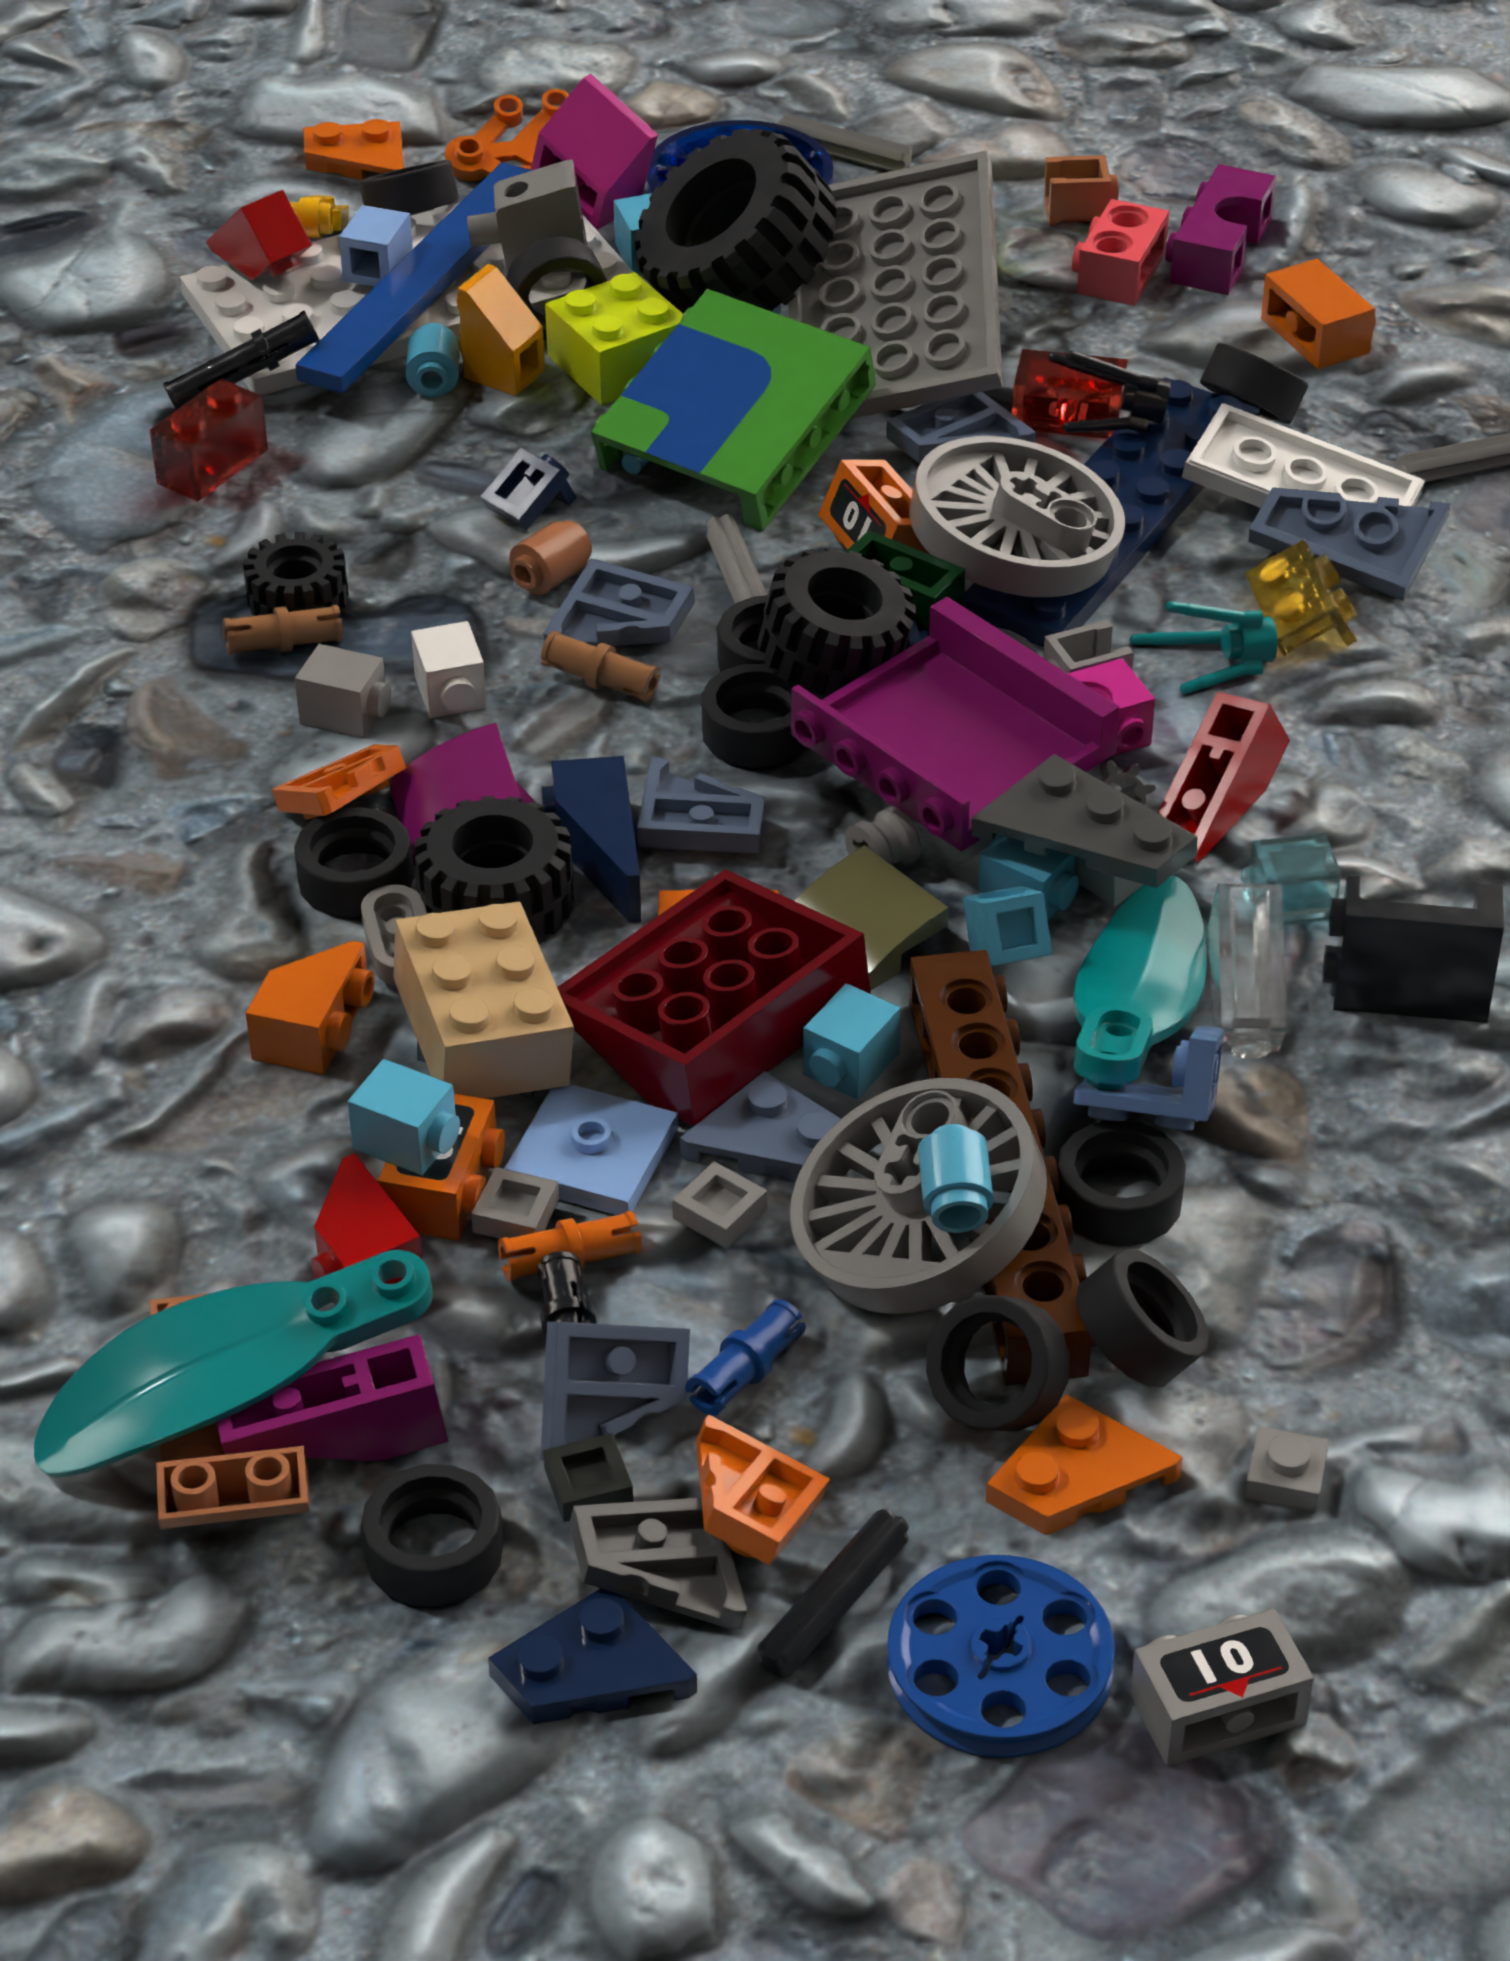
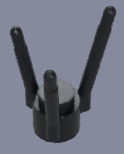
M1072 350L1068 351L1066 355L1057 352L1049 354L1048 358L1052 363L1124 386L1120 410L1130 411V417L1066 422L1063 425V430L1066 433L1127 429L1146 433L1149 421L1163 422L1170 394L1171 380L1141 375Z

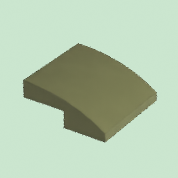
M865 845L827 870L794 900L864 933L871 990L901 973L902 953L948 926L949 907Z

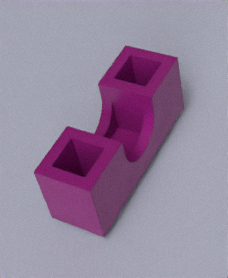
M1218 164L1209 181L1201 182L1194 206L1186 207L1179 231H1172L1168 238L1165 261L1172 263L1170 283L1225 295L1230 294L1243 271L1246 242L1258 244L1272 219L1275 175Z

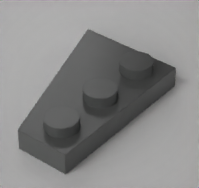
M1055 754L971 818L973 837L993 842L997 834L1023 841L1024 851L1044 857L1047 856L1051 849L1083 858L1084 866L1087 869L1154 888L1161 885L1197 855L1198 836Z

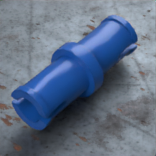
M774 1300L766 1308V1311L745 1330H735L728 1335L720 1344V1353L698 1374H694L686 1382V1392L693 1393L699 1386H702L695 1394L689 1397L691 1403L702 1413L715 1416L748 1383L758 1384L772 1371V1361L794 1340H797L805 1333V1322H798L792 1329H789L797 1320L799 1321L803 1317L800 1311L788 1301Z

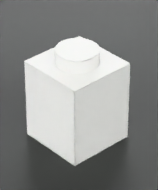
M468 621L411 631L415 678L429 718L487 708L484 662Z

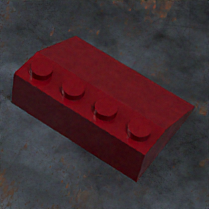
M726 869L557 987L573 1023L574 1031L649 1104L678 1112V1119L693 1127L764 1071L769 1072L803 1046V1028L845 983L871 994L864 933Z

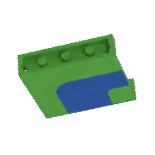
M707 289L694 306L689 307L685 311L680 323L668 338L657 345L652 357L637 376L627 382L623 393L607 413L602 414L597 419L591 435L599 467L607 471L616 459L620 460L624 455L623 451L738 494L744 524L764 531L876 386L870 346Z

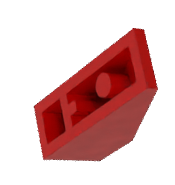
M1219 691L1216 692L1157 812L1198 836L1197 855L1190 862L1199 864L1266 791L1290 739L1269 703Z

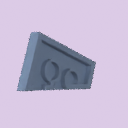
M1272 487L1249 528L1248 542L1404 601L1449 516L1450 503L1430 501L1429 508L1399 505V498L1378 497L1377 503L1348 501L1340 493Z

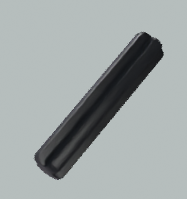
M888 1509L878 1510L872 1515L758 1644L759 1656L757 1661L764 1670L771 1671L779 1679H785L798 1669L908 1542L907 1531L909 1525L903 1517L895 1516Z

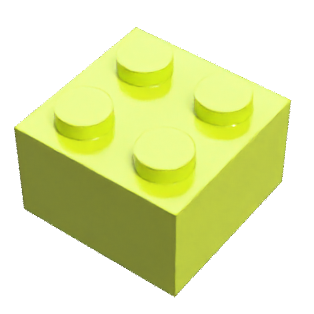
M636 272L620 274L609 281L584 290L571 291L564 297L545 303L547 354L555 364L603 406L616 401L620 397L627 382L631 378L636 377L652 357L657 345L664 342L677 327L683 313Z

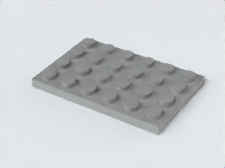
M987 150L828 185L836 203L834 239L828 240L829 252L824 262H818L815 267V276L807 285L802 284L794 292L796 297L789 302V318L870 346L876 386L850 419L1003 388L992 164Z

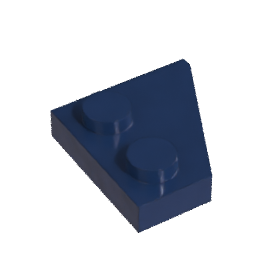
M598 1589L488 1657L489 1676L533 1725L570 1719L576 1713L583 1711H592L600 1714L629 1709L628 1697L672 1690L674 1701L690 1698L697 1693V1674L622 1595L603 1589Z

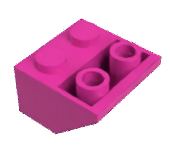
M589 74L579 82L539 132L531 169L536 170L573 159L582 214L597 230L614 221V200L643 195L658 134L618 99L612 91L607 89L592 74Z

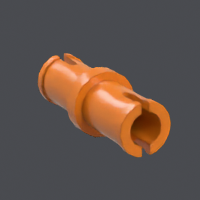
M632 1211L577 1224L573 1218L557 1221L554 1229L511 1238H499L498 1252L500 1261L509 1259L508 1265L502 1266L504 1276L507 1281H513L519 1277L538 1274L537 1265L538 1263L542 1264V1258L550 1253L559 1251L571 1252L577 1255L581 1262L582 1271L584 1270L585 1263L626 1254H639L642 1250L640 1231L630 1233L631 1227L638 1225L637 1218Z

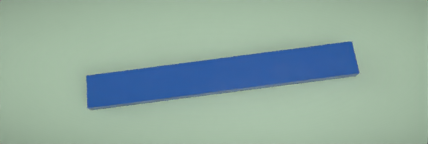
M501 162L365 295L320 342L312 347L295 364L297 380L344 393L490 246H471L467 216L495 212L494 184L500 180L533 170Z

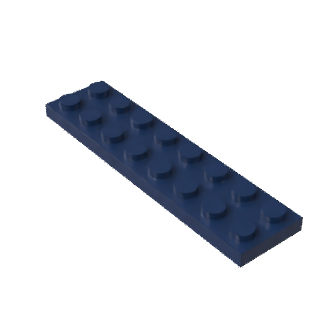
M1164 377L1163 379L1171 380V387L1163 422L1149 421L1146 433L1129 429L1115 430L1084 464L1113 490L1121 503L1125 515V531L1121 543L1104 577L1093 586L1081 592L1059 597L1019 596L973 583L965 592L964 608L994 627L1010 630L1026 638L1029 642L1044 647L1045 636L1082 627L1205 487L1182 478L1185 462L1221 404L1225 403L1259 417L1260 408L1240 402L1232 396L1218 395L1193 387L1188 382ZM1013 547L1010 555L1017 556Z

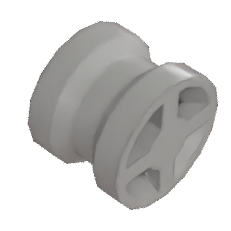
M894 806L878 812L873 822L860 821L848 827L845 833L848 855L865 845L892 866L898 865L901 867L917 861L921 855V843L913 822L907 814Z

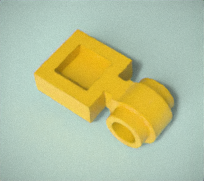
M305 196L301 197L299 202L290 203L309 239H322L323 234L342 231L349 223V205H335V197Z

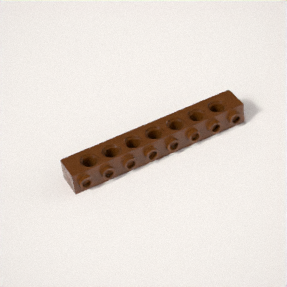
M987 950L911 957L909 1005L928 1079L960 1078L986 1084L1006 1095L1016 1104L1027 1120L1046 1167V1198L1040 1219L1032 1235L1017 1256L998 1275L981 1286L982 1294L1025 1299L1046 1310L1063 1331L1070 1353L1069 1378L1089 1376L1091 1347L1098 1346L1093 1342L1083 1324L1076 1302L1078 1285L1087 1278L1085 1263L1082 1254H1071L1069 1245L1073 1241L1071 1213L1067 1204L1058 1205L1055 1196L1059 1194L1058 1168L1054 1156L1044 1157L1042 1148H1045L1046 1144L1044 1118L1041 1109H1031L1029 1104L1033 1098L1032 1077L1028 1063H1018L1017 1057L1020 1054V1038L1016 1019L1005 1018L1004 1012H1007L1008 999L1003 974L993 975ZM988 1218L985 1223L991 1225L995 1219ZM991 1322L990 1325L1006 1386L1027 1383L1031 1375L1032 1353L1026 1335L1020 1328L1008 1322Z

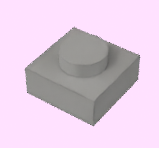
M713 1161L672 1200L673 1219L727 1248L768 1209L767 1190Z
M495 1167L471 1213L473 1233L495 1238H511L544 1231L559 1202L558 1181Z
M1258 1426L1244 1499L1317 1512L1329 1439Z

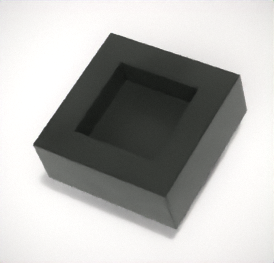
M613 1433L543 1450L544 1470L563 1522L570 1521L573 1507L577 1505L634 1502L633 1485Z

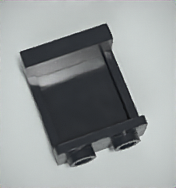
M1347 875L1344 898H1332L1330 906L1329 936L1338 937L1337 946H1325L1322 983L1334 984L1333 1010L1488 1023L1504 931L1503 885L1477 883L1473 908L1365 900L1360 897V876Z

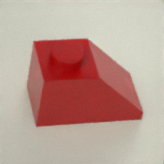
M284 190L241 207L206 241L212 252L252 280L269 272L273 279H277L294 271L301 266L298 258L312 246Z
M353 1153L344 1157L314 1226L318 1256L311 1259V1266L315 1278L318 1279L391 1250L408 1251L422 1259L421 1239L417 1231L358 1156ZM392 1278L384 1283L396 1284L403 1280V1278Z

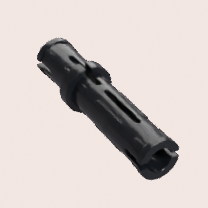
M305 310L264 333L259 328L251 333L252 339L208 360L169 382H164L163 386L177 412L180 414L185 409L267 367L272 371L280 367L278 361L313 343L320 342Z

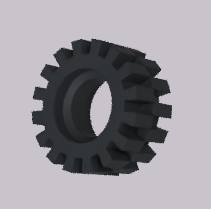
M294 532V539H286L285 533L275 535L276 543L272 544L269 540L264 539L259 542V550L251 548L248 551V559H244L243 570L247 603L253 616L273 614L274 608L284 606L287 607L288 612L331 607V605H338L339 609L340 607H346L349 593L345 556L342 548L337 549V543L329 539L323 543V535L315 533L310 540L305 539L304 532Z

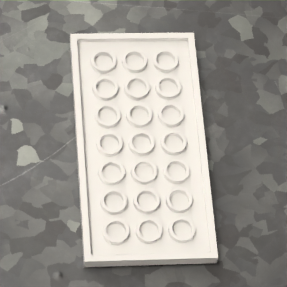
M459 203L444 205L431 211L410 216L412 248L419 244ZM583 215L588 247L594 252L607 281L620 274L632 273L633 271ZM340 235L311 241L312 246L298 258L301 266L277 279H273L269 272L252 280L231 264L206 266L198 270V272L180 276L182 295L223 353L252 339L251 333L259 328L264 333L295 317L303 310H305L321 340L374 286L343 281L339 245ZM491 244L371 365L407 356L410 336L427 323L445 325L460 341V315L456 303L458 288L487 264L496 266L506 278L509 270L505 265L502 244ZM550 272L542 276L531 288L528 296L532 306L545 309V303L564 297L571 291L583 290L587 282L583 272ZM313 343L278 361L280 367L272 371L267 367L243 379V381L255 397L306 384L297 380L295 364L317 343Z

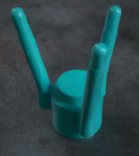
M1169 601L1166 604L1168 612L1232 624L1224 625L1222 631L1132 634L1129 639L1133 645L1221 644L1224 658L1234 659L1237 663L1181 684L1179 690L1182 694H1189L1200 689L1203 690L1243 675L1262 674L1263 662H1273L1276 658L1278 647L1277 630L1274 620L1270 616L1263 617L1261 610L1241 612Z

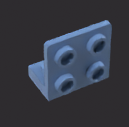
M1198 1026L1190 1036L1189 1041L1181 1040L1180 1046L1176 1047L1172 1086L1183 1087V1089L1130 1082L1117 1090H1101L1090 1086L1084 1079L1075 1089L1073 1103L1089 1106L1088 1116L1097 1119L1127 1121L1128 1113L1139 1112L1155 1114L1154 1125L1171 1129L1193 1130L1195 1122L1208 1120L1216 1105L1225 1029Z

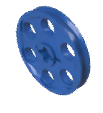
M983 1555L944 1565L923 1577L905 1594L895 1609L889 1626L887 1642L888 1677L899 1705L907 1716L925 1733L945 1745L967 1753L987 1757H1021L1048 1751L1060 1746L1077 1736L1093 1722L1102 1710L1111 1689L1115 1643L1113 1631L1104 1609L1092 1593L1079 1581L1056 1567L1037 1560L1012 1555ZM1002 1584L1014 1589L1018 1597L1008 1604L995 1605L984 1601L978 1593L988 1585ZM938 1613L951 1619L955 1626L946 1633L931 1635L919 1630L914 1622L923 1615ZM1060 1613L1070 1614L1080 1619L1084 1624V1628L1071 1635H1059L1049 1630L1044 1622L1052 1615ZM1014 1635L1013 1655L1004 1653L998 1660H993L987 1673L988 1653L997 1655L1003 1648L1007 1649ZM934 1673L950 1677L956 1683V1687L946 1695L930 1696L922 1693L915 1684L921 1677ZM1060 1674H1072L1083 1679L1088 1688L1076 1696H1063L1052 1691L1047 1682L1052 1677ZM1004 1704L1018 1709L1024 1718L1020 1723L1012 1727L1002 1728L988 1723L982 1717V1714L986 1709L994 1705Z

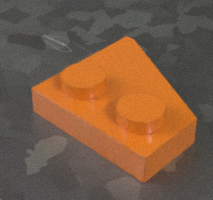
M372 119L362 124L346 125L323 122L313 127H303L307 170L322 173H338L344 177L363 180L366 177V171L383 174L404 168L400 121L388 122L382 119Z
M373 744L271 790L280 812L303 814L304 819H312L326 816L359 796L368 795L387 787L390 784L388 779L404 770L406 766L399 746Z
M1066 1394L1058 1406L1044 1418L987 1482L986 1502L1042 1534L1049 1535L1077 1523L1078 1519L1087 1513H1102L1126 1503L1127 1491L1155 1479H1158L1163 1487L1176 1482L1181 1476L1183 1457Z
M708 1415L696 1440L704 1531L726 1542L734 1552L745 1557L756 1558L770 1566L820 1504L830 1478L721 1420Z

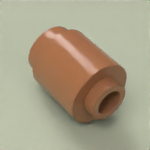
M574 521L551 522L512 548L509 561L510 572L514 581L521 588L532 594H546L585 567L586 561L592 553L590 538L586 531Z

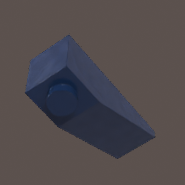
M624 756L551 761L552 786H541L544 812H554L561 819V827H567L570 835L572 862L628 922H641L640 872Z

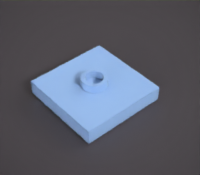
M572 1084L570 1086L551 1088L504 1169L558 1181L559 1200L614 1215H620L626 1211L633 1212L678 1130V1112Z

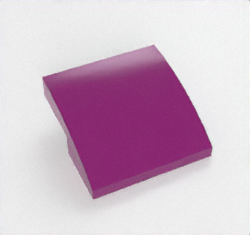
M497 723L474 729L434 747L413 760L404 770L395 774L389 780V788L399 821L407 828L410 837L413 866L416 865L415 842L417 838L421 837V828L426 822L435 821V814L442 809H454L457 802L467 799L472 802L482 800V796H495V799H506L508 796L521 798Z

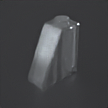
M1218 883L1205 934L1213 1027L1225 1029L1222 1051H1231L1234 1056L1240 1058H1260L1268 1055L1270 1052H1280L1287 1029L1282 884Z

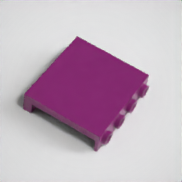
M945 597L930 606V630L928 637L824 699L820 700L800 685L791 688V735L803 746L811 748L833 763L844 774L853 777L881 796L886 803L897 807L923 825L931 834L939 836L961 852L981 840L972 836L971 818L1053 754L1085 772L1116 754L1119 719L1118 705L949 597Z

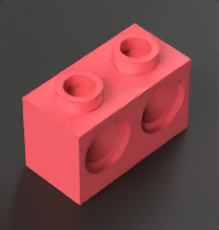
M1111 199L1102 215L1093 218L1085 242H1078L1072 258V271L1078 273L1077 294L1135 306L1165 256L1169 210Z

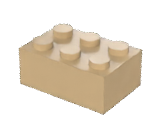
M520 901L395 919L393 978L431 1077L453 1084L454 1094L484 1099L570 1086L574 1026Z

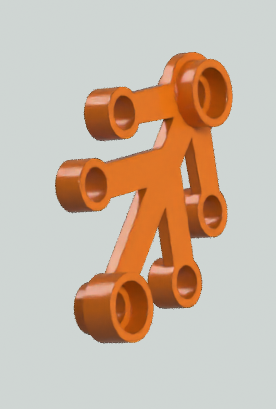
M561 89L546 91L542 96V109L512 141L506 142L497 141L508 128L521 124L523 120V103L520 98L514 95L498 97L494 102V115L474 136L457 137L446 146L445 160H450L454 176L462 181H477L484 176H488L501 162L512 160L524 164L519 167L532 170L531 165L538 134L569 94Z

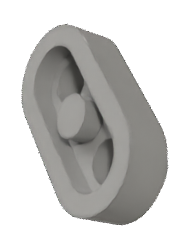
M385 885L372 890L364 897L361 903L362 923L376 975L382 981L396 986L393 978L395 919L422 916L427 914L421 895L416 890L404 885Z

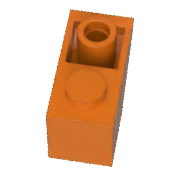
M350 941L269 970L245 1013L252 1060L319 1074L326 1072L336 1051H343L346 1048L351 1035L352 1021L359 1008H366L373 995L375 977L373 971L367 970L365 943Z

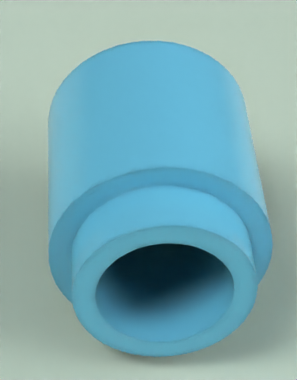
M439 323L422 325L410 336L408 341L406 380L415 392L423 396H443L449 393L458 381L460 344L454 333L445 325Z
M948 1124L938 1127L931 1134L923 1138L918 1146L923 1207L926 1213L932 1217V1222L938 1229L951 1233L968 1232L979 1228L987 1221L988 1210L992 1207L994 1201L987 1141L979 1132L960 1124Z

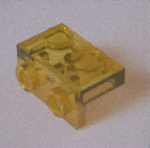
M1305 539L1281 553L1267 558L1260 565L1245 573L1263 616H1270L1274 620L1277 630L1278 648L1284 656L1334 627L1347 647L1358 641L1350 625V621L1358 617L1344 590L1341 587L1334 590V587L1342 583L1337 570L1326 553L1316 558Z

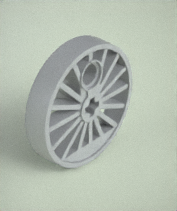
M1002 436L959 438L941 444L930 451L923 458L917 469L909 508V517L913 531L923 547L932 556L965 568V579L996 591L1027 597L1071 595L1096 584L1108 571L1125 531V515L1121 503L1113 490L1096 473L1077 460L1052 448L1026 440ZM1001 543L1000 551L993 549ZM1013 547L1017 556L1010 555Z
M935 1078L911 1082L883 1092L856 1107L839 1120L816 1144L800 1170L791 1198L790 1222L793 1237L807 1263L825 1284L844 1301L868 1311L888 1314L915 1313L944 1306L974 1292L998 1275L1022 1250L1032 1235L1044 1207L1047 1190L1046 1167L1033 1132L1024 1115L1014 1102L997 1089L980 1082L960 1078ZM948 1124L966 1126L985 1137L988 1146L994 1198L993 1205L988 1210V1218L995 1220L991 1225L984 1223L977 1229L962 1232L961 1234L970 1238L973 1242L959 1252L948 1232L938 1229L933 1224L932 1217L924 1210L918 1158V1146L922 1139L938 1127ZM882 1143L884 1150L879 1160L867 1154L875 1146ZM850 1169H853L868 1179L844 1176ZM829 1202L837 1203V1204H833V1205H829V1206H828ZM932 1234L946 1257V1260L942 1262H932Z

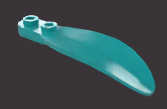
M1172 875L1157 888L1143 885L1133 893L1114 914L1080 967L1075 982L1073 1007L1082 1029L1076 1042L1073 1066L1074 1070L1085 1078L1087 1084L1094 1088L1117 1090L1126 1083L1136 1080L1140 1075L1150 1047L1167 1039L1187 1024L1200 1004L1205 987L1207 968L1204 924L1192 891L1179 877Z
M391 1250L309 1282L279 1281L229 1288L190 1299L141 1320L120 1333L93 1354L57 1393L41 1421L34 1440V1459L36 1465L49 1477L60 1478L85 1473L211 1425L254 1405L305 1374L326 1352H335L349 1348L421 1317L429 1308L433 1298V1287L427 1265L414 1253L404 1250ZM392 1278H403V1280L396 1284L384 1283ZM332 1302L337 1303V1305L329 1311L318 1310L319 1308Z

